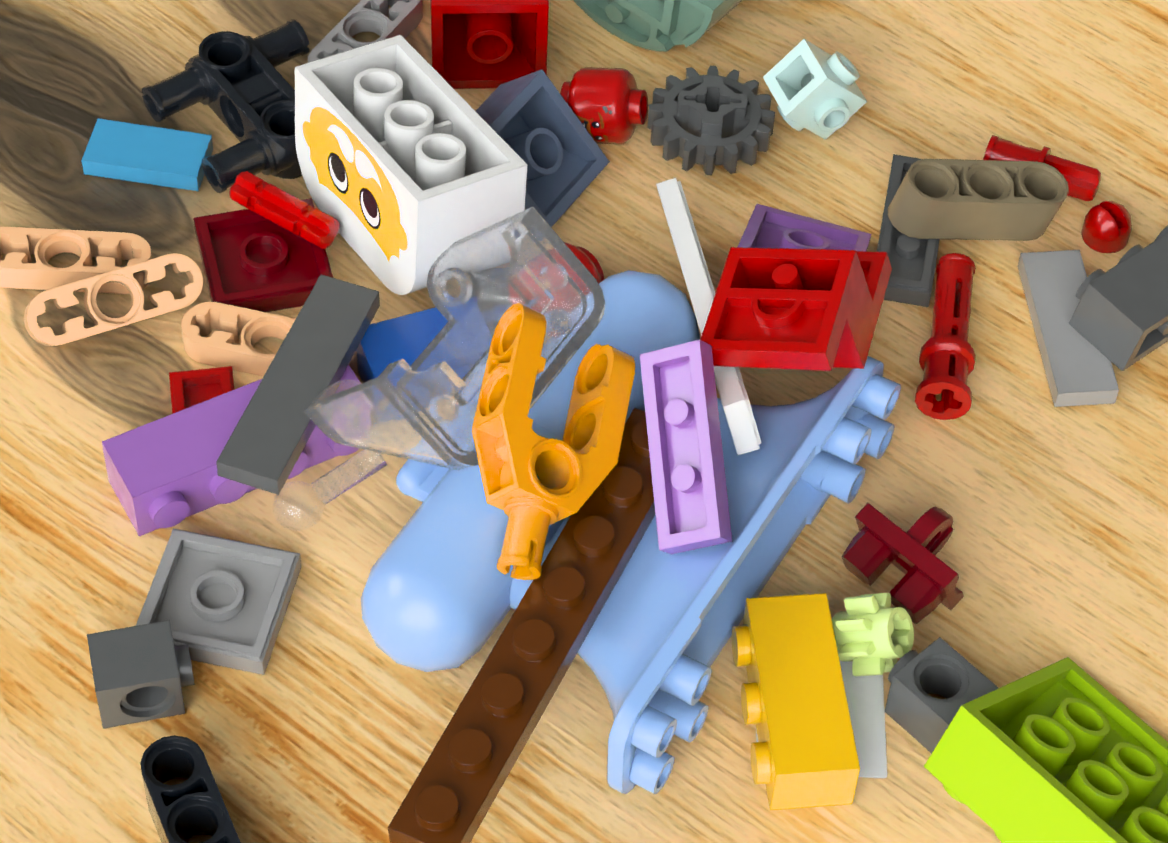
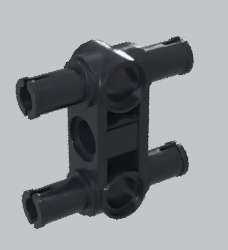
M294 19L254 39L251 36H243L231 31L213 33L203 39L199 45L198 55L188 60L184 71L156 84L142 88L145 106L156 122L164 121L166 117L201 102L203 105H208L240 141V143L202 159V163L205 165L202 166L205 176L217 193H222L235 183L237 175L243 171H248L253 175L262 172L264 175H273L283 179H295L302 176L295 144V90L274 67L300 55L308 54L310 52L308 37L300 23Z

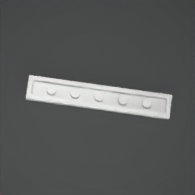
M673 178L657 183L656 186L702 336L716 293L681 181L677 182V179ZM714 366L715 383L737 455L760 449L759 444H762L739 367Z

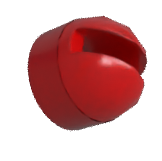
M1103 201L1099 205L1093 206L1085 216L1081 231L1083 241L1088 247L1100 253H1116L1126 247L1132 230L1131 215L1124 205L1114 201Z

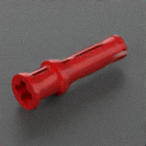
M959 253L942 256L939 259V264L936 266L937 280L931 338L921 347L919 363L924 371V378L917 386L915 403L923 414L940 420L956 419L965 415L970 410L972 403V392L967 385V378L974 370L976 355L971 344L968 342L973 275L975 274L976 266L970 257ZM941 393V401H937L936 394Z

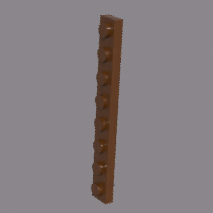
M634 408L624 426L616 466L579 511L570 516L542 564L541 576L538 579H534L389 824L390 843H470L655 516L645 411Z

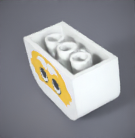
M402 35L295 67V144L300 170L306 187L318 209L338 220L340 223L338 233L390 291L398 295H406L511 258L517 254L523 237L528 165Z

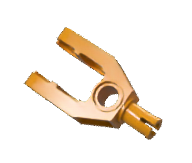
M516 303L505 311L495 328L473 421L472 434L487 504L504 510V513L509 517L501 556L497 561V569L505 575L509 573L510 565H513L510 577L521 580H534L541 576V563L549 525L577 513L618 462L635 375V361L631 355L608 344L601 346L596 343L583 357L575 376L562 440L539 436L532 429L533 419L528 417L536 376L544 371L546 358L541 357L547 322L543 314L520 303Z

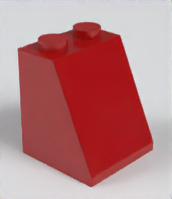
M430 0L432 67L453 89L498 88L501 84L539 70H543L547 75L549 0Z

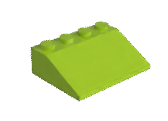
M1069 657L961 705L924 765L943 784L945 791L956 801L967 805L987 823L1002 843H1168V742Z

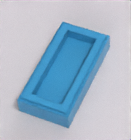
M98 118L81 160L83 173L85 175L199 191L205 174L202 167L205 165L202 163V159L211 156L213 152L212 135Z

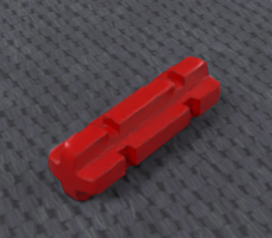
M248 171L239 173L235 183L230 188L229 195L233 201L321 249L330 247L339 232L340 223L338 220Z

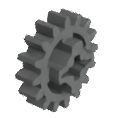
M710 65L707 75L700 76L694 68H686L685 80L682 81L673 75H669L666 77V89L655 88L653 91L652 104H649L647 128L651 129L650 142L652 146L663 145L662 158L666 161L677 156L683 158L682 170L688 171L696 163L703 165L706 175H712L716 165H723L730 174L736 173L738 160L752 166L756 163L757 151L767 152L769 149L770 136L773 135L775 112L770 110V95H757L759 82L756 80H751L744 84L738 82L739 71L737 70L731 71L724 77L718 75L716 66Z

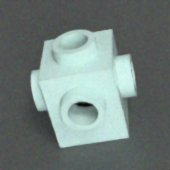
M803 39L763 76L778 104L777 109L783 119L795 130L801 131L806 128L825 140L836 130L843 127L849 118L867 103L855 82L860 77L855 66L840 52L836 51L833 55H830L806 39Z

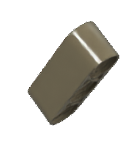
M921 159L911 164L888 207V218L899 232L908 237L918 239L1035 240L1044 234L1069 192L1068 183L1056 168L1041 162Z

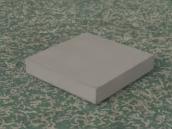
M173 528L136 626L170 620L174 647L188 644L191 660L264 675L301 570L300 553Z

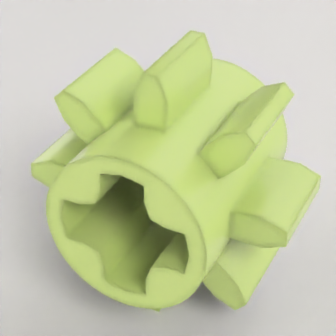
M890 593L846 597L844 599L846 611H840L832 618L839 660L842 662L853 661V676L883 675L885 672H890L898 662L897 658H902L912 650L914 628L910 615L902 607H891Z

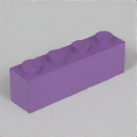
M349 364L288 479L299 475L304 469L336 456L352 454L362 446L374 441L373 403ZM262 379L102 441L108 481L138 536L159 528L175 526L186 517L218 504L234 502L245 493L258 489L218 476L216 461Z

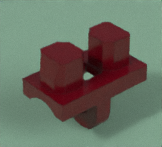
M869 503L855 516L859 532L842 555L845 567L869 586L874 583L891 563L901 570L905 575L889 592L891 594V603L894 607L904 608L914 624H917L935 610L940 603L949 610H952L964 597L963 592L956 587L959 579L958 573L935 556L946 544L954 530L952 528L953 517L942 508L933 507L929 509L907 532L903 531Z

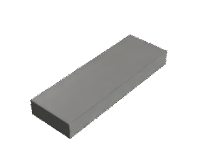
M1080 250L1021 253L1017 267L1054 407L1114 404L1119 388L1111 361L1069 325L1080 302L1076 297L1077 290L1087 278Z

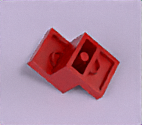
M731 247L701 336V341L712 346L713 365L832 371V367L864 369L892 271L887 252L834 249Z

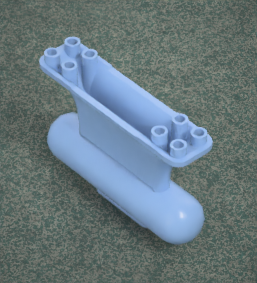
M630 270L608 276L589 290L541 352V357L546 358L544 371L536 376L528 417L533 419V431L539 436L548 439L562 440L578 367L585 354L596 343L601 346L608 344L634 357L635 375L626 421L634 408L645 411L640 354L700 340L697 320L686 294L661 275ZM867 356L864 369L853 368L837 385L812 399L795 404L776 406L750 404L762 444H759L760 449L742 455H737L721 399L717 398L733 542L671 555L659 550L655 514L578 651V655L591 668L603 687L613 712L614 722L609 733L607 782L611 788L623 794L629 793L635 785L653 794H657L662 789L674 765V756L666 753L665 750L670 744L673 735L690 743L701 730L707 717L708 705L700 702L699 699L710 680L712 673L711 665L731 637L732 627L738 626L744 617L746 598L758 597L805 525L813 522L830 495L848 504L853 501L862 485L866 471L865 468L856 464L862 455L866 453L871 457L880 459L885 453L895 428L894 424L885 420L896 405L901 385L882 377L884 364L881 361ZM487 361L399 470L396 477V484L399 490L404 495L411 496L423 503L373 565L361 596L362 619L376 646L396 663L424 672L458 668L478 653L510 609L516 610L533 581L510 577L513 565H510L509 573L505 575L497 569V561L501 556L509 517L504 513V510L487 504L472 434L473 421ZM570 516L549 525L541 566Z

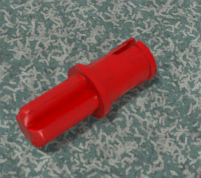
M994 135L990 138L983 160L1046 163L1056 168L1066 179L1069 190L1067 195L1084 201L1093 200L1101 181V172L1098 169L1050 155L1051 148L1044 146L1041 151Z

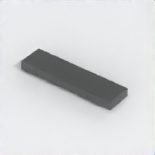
M322 274L319 276L217 459L218 476L274 494H280L380 306L379 291Z

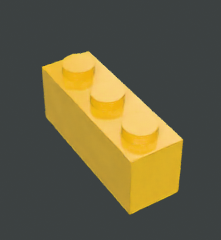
M827 593L746 598L742 626L732 627V652L735 666H746L749 682L742 683L741 686L743 720L745 725L756 724L759 742L751 743V769L754 783L766 784L770 810L852 804L860 766Z

